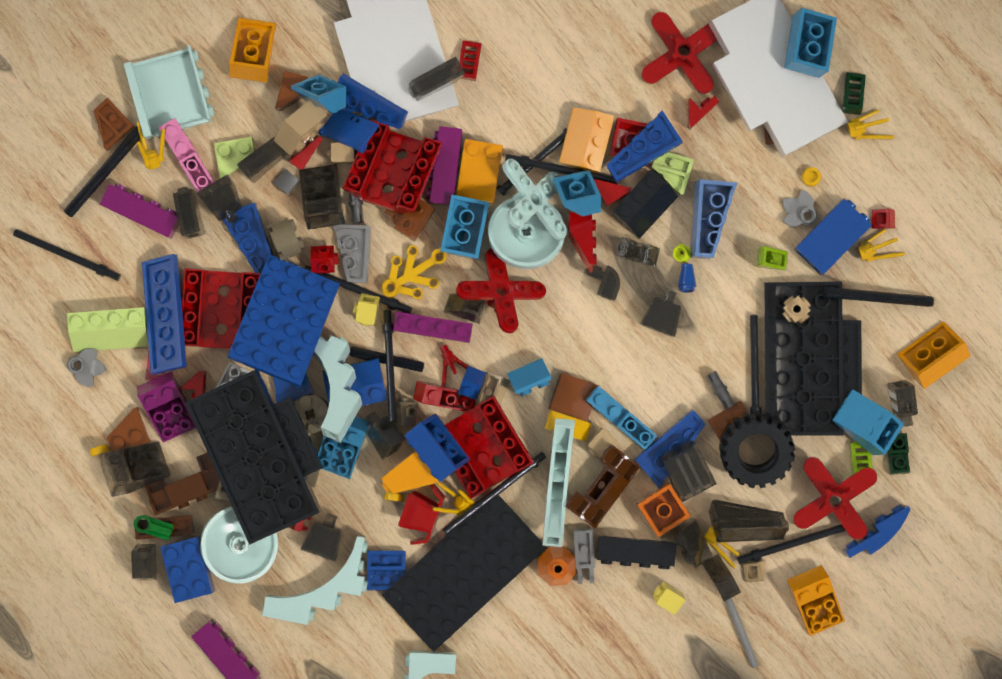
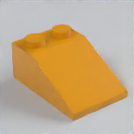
M238 18L229 61V77L268 82L276 23Z
M465 139L457 196L494 204L503 145Z

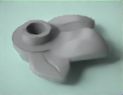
M801 190L798 199L787 198L783 200V208L788 213L783 221L787 225L792 227L799 226L800 224L811 225L816 221L817 212L813 208L814 200L807 191ZM804 213H809L810 219H805Z
M84 349L79 355L72 356L67 364L69 371L76 375L77 381L87 387H93V376L100 375L106 371L105 365L96 359L97 350ZM76 361L81 363L80 368L75 367Z

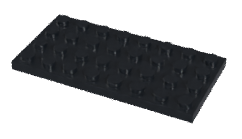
M498 495L446 535L386 590L382 596L434 652L547 547L542 545V541Z

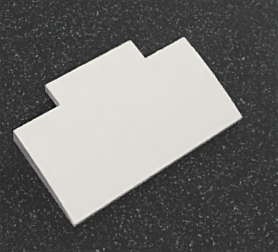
M347 0L352 17L334 22V26L352 79L408 111L405 123L459 106L427 0Z
M750 0L713 19L709 23L726 55L712 65L747 129L751 131L764 124L781 157H784L848 123L823 76L817 78L784 68L792 19L782 1Z

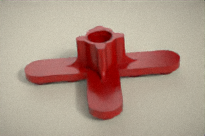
M656 13L651 20L652 27L669 51L643 69L642 79L648 84H654L678 67H681L699 93H709L713 89L714 81L696 56L718 41L709 23L685 39L667 13ZM685 47L688 50V55H681L678 49Z
M490 248L484 255L489 281H461L456 287V294L464 300H481L482 303H487L497 314L500 329L505 333L511 334L519 326L514 300H540L546 294V287L538 281H509L505 262L498 258L492 248Z
M807 458L803 465L804 471L821 496L795 513V525L801 529L809 528L833 512L850 537L856 540L864 538L867 534V526L850 503V500L876 483V471L873 468L865 467L837 484L819 458ZM838 496L841 501L838 504H833L830 502V498Z

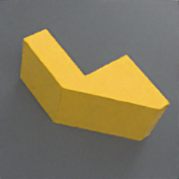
M550 410L545 429L554 431L555 418L575 420L573 438L586 442L592 423Z

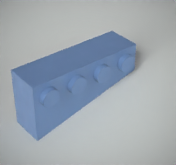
M702 179L695 181L690 258H714L721 237V231L727 218L726 215L738 182Z

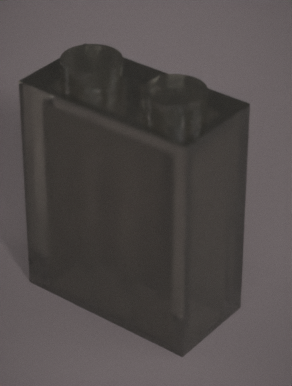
M689 440L681 443L680 447L675 450L671 449L664 452L663 456L659 458L675 493L682 502L716 485V481L697 443Z

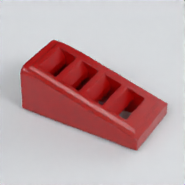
M463 40L457 73L458 79L476 81L482 43ZM466 46L477 48V51L466 50ZM465 54L476 55L475 59L467 58ZM464 61L473 62L475 64L474 66L465 65L463 63ZM463 68L471 69L473 73L462 72Z
M317 136L313 141L308 142L288 162L299 170H303L322 142V137Z

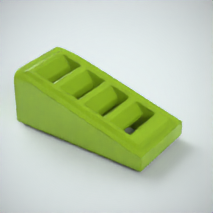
M858 442L850 443L852 475L865 468L857 467V464L866 463V467L873 468L871 454L867 450L866 452L855 451V448H863ZM856 456H866V459L856 460Z

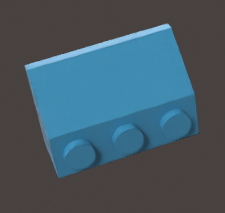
M451 195L440 251L478 260L490 202Z

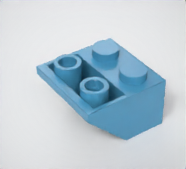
M542 358L507 373L516 395L520 393L521 397L531 393V388L538 386L540 389L549 385L548 380L552 379Z

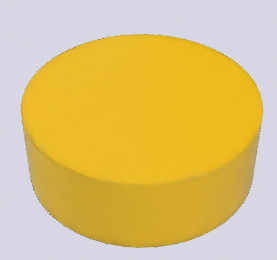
M809 167L803 171L801 180L804 185L814 187L821 181V173L817 168Z
M106 444L89 450L91 457L109 452L108 445Z
M390 492L384 494V500L403 502V494H393Z

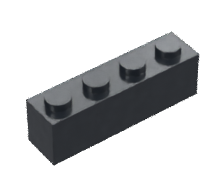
M598 536L597 560H601V564L611 565L612 561L620 562L622 566H631V563H639V567L650 568L651 565H658L659 569H670V566L675 567V542Z

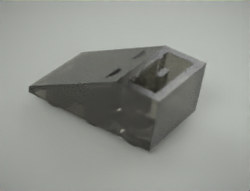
M337 164L299 170L303 212L307 229L346 224Z
M159 441L103 453L100 463L111 497L132 493L171 475Z
M696 519L673 528L675 533L672 535L677 545L683 548L681 554L687 564L693 565L696 568L712 556V552Z

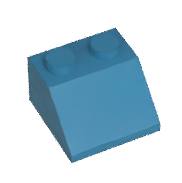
M320 74L291 85V89L305 101L310 100L316 107L325 109L329 113H336L338 110L346 107V86Z
M590 170L553 178V183L565 208L581 216L601 212V195Z

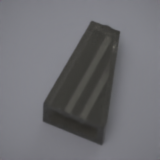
M712 500L709 509V516L717 542L784 540L785 534L789 530V523L785 520L783 512L719 500Z

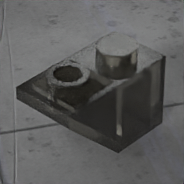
M450 294L444 312L480 324L486 309L487 300H464L457 294Z

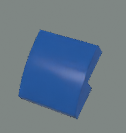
M367 551V591H386L406 573V551Z

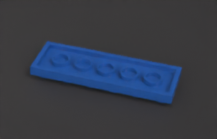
M170 254L142 262L150 371L154 375L187 367L177 255Z

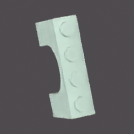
M410 650V655H406L405 667H409V674H405V679H422L424 676L432 673L455 674L456 652Z

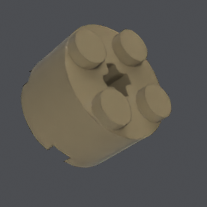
M284 218L266 226L267 230L271 229L269 238L276 254H281V257H279L280 261L302 253L301 250L304 249V244L301 237H296L295 231L297 227L293 219Z
M306 395L299 398L295 405L308 434L322 431L321 426L327 415L328 403L316 395ZM313 409V414L316 416L315 418L308 419L307 411Z

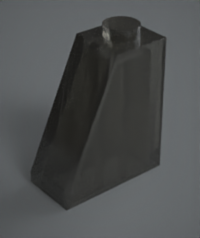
M454 57L413 79L408 84V90L411 96L419 101L457 83L465 73L457 57Z
M275 137L237 164L253 183L288 155L274 141Z
M188 187L177 189V192L173 193L181 236L191 239L205 235L206 232L194 190L188 189Z
M719 554L701 562L719 598L726 601L741 593L735 579Z

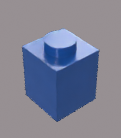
M468 366L458 394L476 400L486 372Z

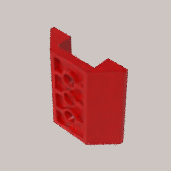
M371 120L379 124V127L367 143L366 150L363 153L357 152L343 189L366 203L397 213H415L443 143L424 137L423 141L392 132L388 125ZM405 151L407 156L404 159H399L397 157L399 152ZM391 185L393 190L390 193L383 192L385 186Z
M184 268L182 316L185 346L230 349L261 273L220 272ZM222 286L229 288V294L225 297H222L219 293V289ZM219 324H225L227 327V331L223 335L217 333L216 329Z
M492 396L445 425L471 459L455 472L470 499L534 463L495 396ZM475 423L481 424L482 432L475 431ZM494 456H499L502 459L501 465L494 463Z

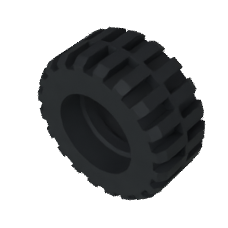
M754 411L753 414L748 412L742 413L743 417L738 418L736 416L732 419L733 423H728L725 427V433L721 434L719 450L723 466L728 471L729 476L733 480L736 479L741 485L748 484L749 488H755V485H759L760 488H766L765 484L770 483L772 486L776 484V479L780 478L782 480L785 477V472H789L792 468L791 462L795 458V445L786 425L776 416L772 417L770 413L760 414V411ZM754 434L767 435L775 444V451L772 457L759 465L745 463L739 456L740 444L744 439Z

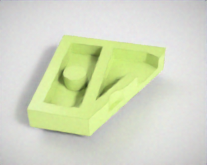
M252 137L214 143L220 180H225L235 170L237 171L246 162L256 157Z
M667 152L654 160L651 168L680 195H684L694 159Z

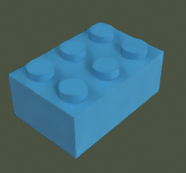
M801 8L793 14L784 68L817 78L829 72L837 18L805 8Z

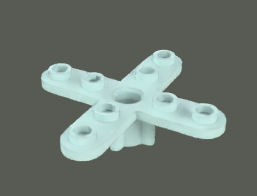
M506 160L503 163V171L519 191L513 196L515 204L507 213L509 224L514 228H519L537 215L555 239L560 240L566 237L567 228L547 202L557 192L553 178L560 177L557 172L551 171L534 185L516 160Z

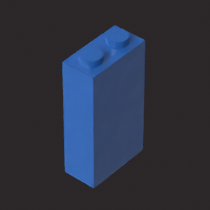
M842 199L794 248L820 276L824 275L872 226L869 223L870 219L864 213L860 214L855 209L856 205L849 199Z

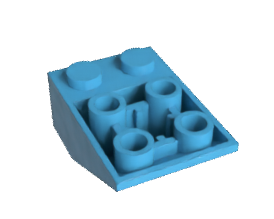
M855 390L850 391L832 420L872 455H885L904 426V423L890 411Z
M355 416L341 443L324 436L318 452L324 467L322 469L350 479L371 422Z

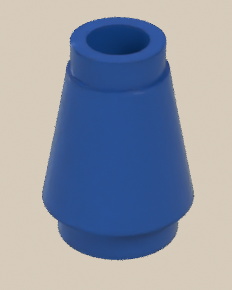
M693 264L681 265L678 281L680 292H694L695 287H697Z

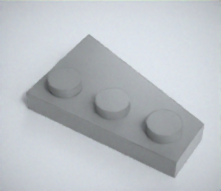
M333 224L347 282L368 283L371 226Z

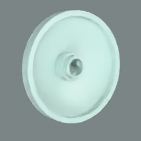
M513 198L504 201L493 212L488 226L489 243L497 257L506 264L520 269L539 268L551 262L559 254L564 238L560 240L555 239L537 215L519 228L512 227L507 221V213L514 206L515 201ZM549 203V205L553 208L555 213L563 222V219L558 210L552 204Z
M231 506L217 512L207 522L201 535L200 550L205 565L215 576L231 583H248L264 575L272 566L278 551L277 533H274L249 545Z

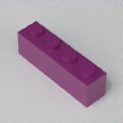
M439 126V131H435L434 140L440 141L443 144L435 161L434 169H432L429 180H432V188L428 187L427 199H430V204L449 206L451 195H455L463 132L460 128Z
M116 183L115 186L109 184L99 205L172 239L181 221V218L177 217L178 212L167 208V211L160 208L161 204L150 200L148 203L142 200L144 196L134 191L132 194L125 192L127 188Z
M396 312L393 331L470 343L473 324Z
M210 620L191 636L226 679H261L259 670L254 665L250 666L246 661L248 659L241 650L238 651L234 647L235 642L230 636L226 637L222 633L223 628L217 621L213 622Z

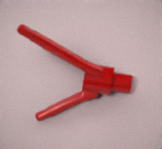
M443 345L440 347L443 358L441 385L446 386L447 366L450 365L453 374H456L457 371L454 363L457 362L466 370L468 365L453 355L447 345Z

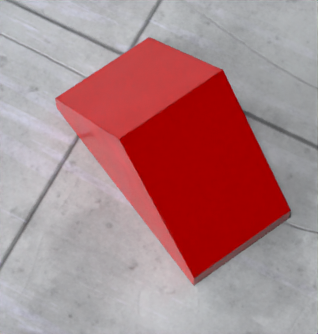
M594 179L600 192L601 200L606 207L631 192L630 187Z

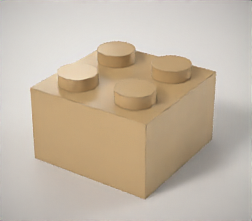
M309 100L283 122L274 141L290 156L296 151L299 153L306 146L305 143L307 141L311 142L318 136L317 132L323 127L324 124L322 122L326 115Z

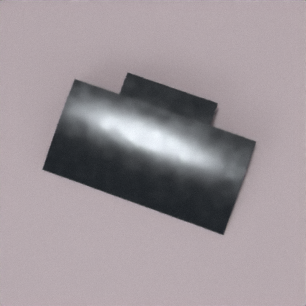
M764 282L765 412L770 413L772 417L776 416L786 425L791 436H844V430L832 420L843 404V397H847L851 390H855L862 395L861 320H842V299L825 298L823 296L825 287L842 288V282ZM791 296L794 298L797 296L800 298L804 297L811 305L808 307L811 311L807 313L810 317L801 324L799 321L795 324L793 321L789 323L782 314L784 313L783 308L786 306L784 302ZM794 306L793 308L795 313H799L801 310L799 306Z
M253 370L185 402L249 545L322 512L307 475L324 467L292 397L274 404L260 372Z

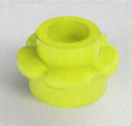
M678 244L673 250V257L678 262H687L691 257V249L685 246V244Z

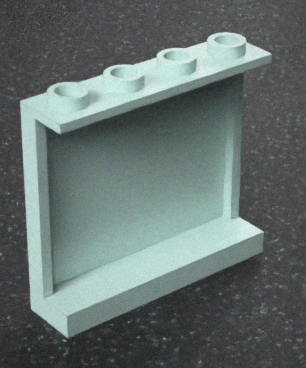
M190 45L187 46V49L137 63H124L143 136L147 140L161 136L159 127L176 118L183 130L213 121L214 109L212 104L209 105L207 97H210L207 86H203L202 79H205L202 68H198L197 61H199L198 52L196 49L193 50Z

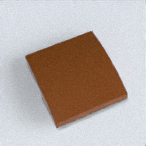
M560 372L548 409L588 422L593 406L586 401V398L597 385Z

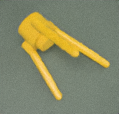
M879 110L852 119L851 122L847 123L849 135L851 138L855 137V140L894 139L893 135H862V133H866V127L889 121V118L868 123L863 122V120L879 113Z
M137 121L136 124L141 138V142L138 141L137 145L144 160V165L147 169H156L161 166L160 162L164 161L165 129L161 130L158 154L156 150H148L140 122Z
M882 229L869 239L860 242V246L857 247L861 260H866L867 262L904 256L905 253L873 256L876 254V249L898 241V238H894L875 246L873 243L869 244L885 233L886 229Z
M436 483L444 491L456 498L454 505L457 510L434 507L433 511L460 516L474 505V500L470 499L461 489L458 490V493L461 495L459 496L442 483Z
M712 525L704 538L707 539V543L732 568H736V565L716 544L720 543L736 556H739V552L722 540L724 535L721 532L742 540L745 537L724 529L720 525L717 527Z

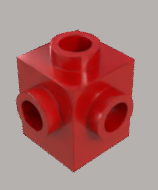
M334 245L311 246L310 263L313 273L335 272V265L339 264V256L334 251Z

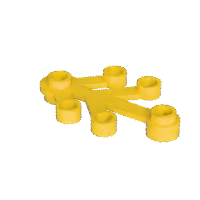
M415 245L409 246L407 248L408 257L404 275L398 279V268L402 265L403 261L400 256H393L391 259L390 276L381 285L383 294L387 297H395L399 293L412 296L414 299H421L423 291L420 288L410 289L403 287L402 285L406 282L426 285L431 289L438 288L439 281L437 278H426L417 275L434 264H443L447 259L446 253L441 252L440 249H435L431 254V258L413 268L415 256L418 255L419 250ZM410 248L416 249L414 255L409 253ZM438 253L443 255L442 260L435 258ZM399 258L400 264L395 265L393 260ZM431 280L437 281L435 287L430 286ZM393 284L394 290L388 291V285ZM415 290H419L421 292V295L419 297L414 296Z

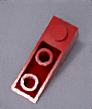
M569 212V239L589 273H592L593 265H597V254H593V248H596V237H593V231H596V220H592V214L581 216L575 212Z
M418 380L413 399L422 404L466 412L474 408L476 401L458 394L459 389Z

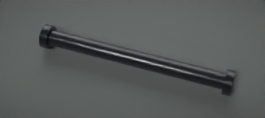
M567 128L563 129V133L533 159L542 161L564 142ZM530 166L527 168L522 167L526 174L534 168ZM508 179L503 185H499L496 188L505 196L507 194L506 191L513 184Z

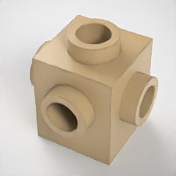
M791 296L784 302L786 306L783 308L784 313L782 314L789 323L793 321L795 324L799 321L801 324L810 317L807 313L811 311L808 308L811 305L804 297L800 298L797 296L794 298ZM794 306L801 308L799 313L793 311Z

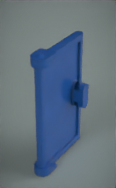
M341 109L331 115L325 126L323 125L319 130V135L326 136L363 153L379 124Z

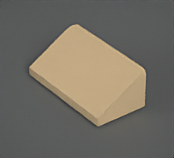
M488 372L474 407L492 396H495L501 405L510 380Z

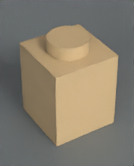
M331 143V148L327 150L328 159H331L332 164H353L355 149L342 143Z
M602 428L587 444L590 447L587 451L595 458L598 456L602 457L603 452L610 444L614 446L617 440Z

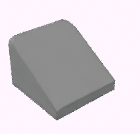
M285 169L274 184L285 194L289 195L300 180Z

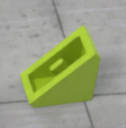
M761 246L758 248L756 267L786 271L788 252Z

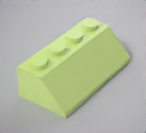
M144 307L67 313L68 333L74 352H82L88 348L110 350L149 347L146 309Z

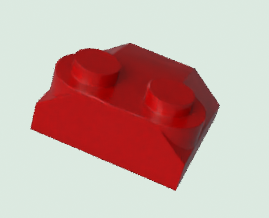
M617 118L609 156L615 157L636 135L645 129L647 123Z

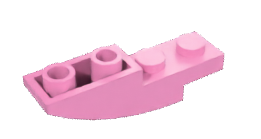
M176 118L160 126V131L165 129L167 143L197 192L201 194L216 185Z

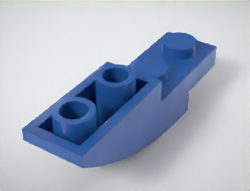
M900 504L891 509L892 513L887 516L882 514L875 518L876 522L872 524L875 531L870 530L861 540H853L847 543V548L843 550L846 557L851 558L863 550L871 555L882 548L902 527L911 510L910 507Z

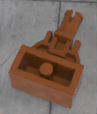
M420 199L415 213H397L394 211L392 213L387 209L385 210V213L391 217L395 225L394 228L414 242L435 212V209L422 199Z

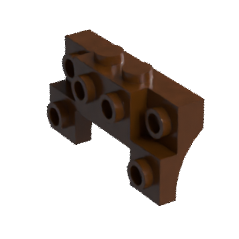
M612 444L603 452L600 458L606 466L583 496L576 491L565 506L595 529L641 467Z
M208 452L196 457L201 472L172 484H166L162 472L142 479L154 515L177 506L180 510L190 506L189 501L194 499L197 502L208 498L207 494L217 490L220 479Z

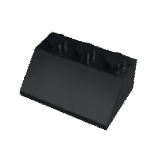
M651 169L611 214L640 239L678 196Z

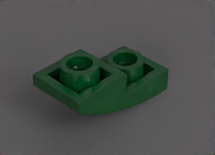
M907 433L898 434L888 450L890 475L910 473Z

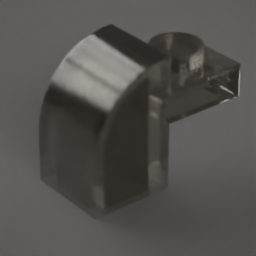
M622 237L621 243L618 246V256L621 259L656 267L660 248Z
M593 265L592 273H589L586 268L584 271L585 275L601 280L596 295L615 301L620 288L618 273L608 265L605 272L601 271L602 268L597 265Z

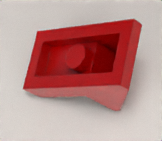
M715 96L711 99L707 97L700 104L702 107L700 109L689 98L687 127L691 130L720 101Z
M199 371L180 388L194 389L195 393H192L191 399L205 393L206 371Z

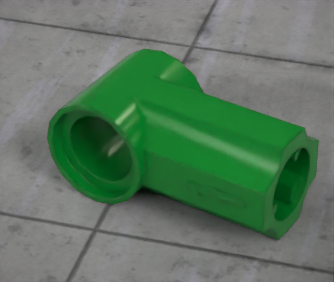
M148 515L138 516L134 520L136 531L169 541L174 524L152 518ZM142 518L148 521L146 529L139 527V521Z

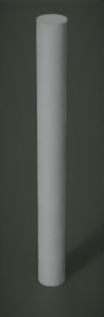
M726 594L723 598L751 667L759 666L731 594Z

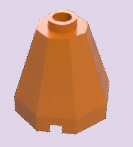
M565 546L547 547L538 557V575L550 586L567 585L577 574L575 556ZM557 565H560V566H561V568L559 569V571H556V570L554 569L555 566H557Z

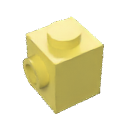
M361 293L359 301L355 303L353 314L356 315L355 322L365 326L374 325L380 297Z
M663 581L661 586H657L653 593L656 604L674 615L686 600L681 591Z

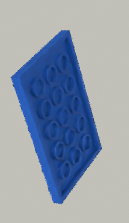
M269 254L227 358L300 388L340 284L285 260L280 261L279 258Z

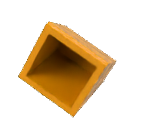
M416 451L381 478L383 488L388 493L391 491L393 494L439 482L438 479L432 476L429 467L420 460L419 454Z

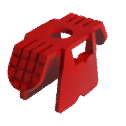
M431 484L430 488L440 500L439 504L416 490L408 495L398 526L428 533L427 537L411 540L410 545L428 543L431 539L440 512L433 511V508H442L446 498L435 484Z

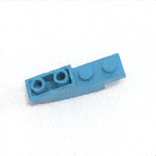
M597 385L586 398L589 404L644 450L657 437L652 430L600 386Z

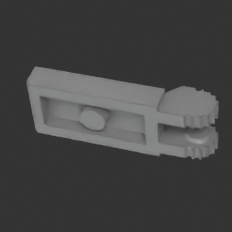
M593 529L573 530L578 584H582V569L589 568L588 579L590 583H594Z

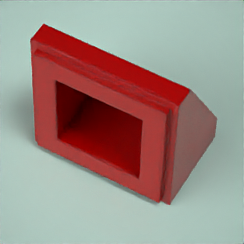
M894 209L872 210V229L895 228Z

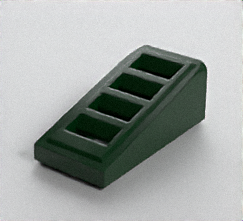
M846 73L842 103L843 113L861 115L864 100L865 74ZM850 81H858L860 84H853ZM849 88L859 89V91H850ZM848 96H851V97H859V98H858V99H850V98H848Z

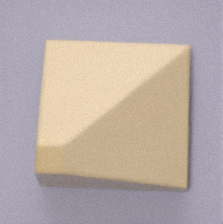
M765 560L742 563L745 582L764 581Z

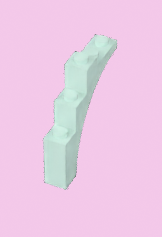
M320 336L313 356L324 368L330 384V402L321 430L324 436L341 443L362 406V400L356 391L349 390L356 379V374L351 365L344 363L350 353L348 342L341 337L336 338L333 336L327 342L326 339Z
M555 418L545 506L543 546L562 547L575 420Z
M357 536L353 551L346 564L330 581L313 591L300 595H267L262 616L308 625L309 621H313L315 609H312V607L334 611L336 606H340L342 595H338L339 592L361 596L362 592H366L368 581L365 580L366 576L358 574L359 571H363L364 560H361L362 554L367 552L368 541H365L366 536Z

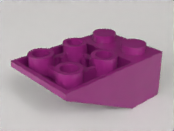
M172 371L137 386L138 398L163 443L196 428L185 404L187 400Z

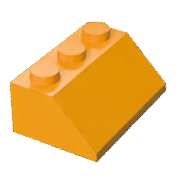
M573 107L558 163L585 171L600 172L614 116L599 111Z
M943 321L900 351L897 356L911 376L923 389H926L968 359L971 354L965 341Z

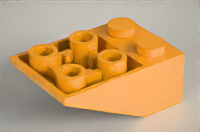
M822 565L786 580L809 636L845 621L830 578Z

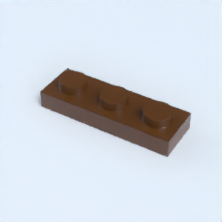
M193 515L155 518L174 524L171 536L194 534ZM146 519L140 520L139 527L146 529L148 521ZM135 529L136 540L158 538L146 533H140Z

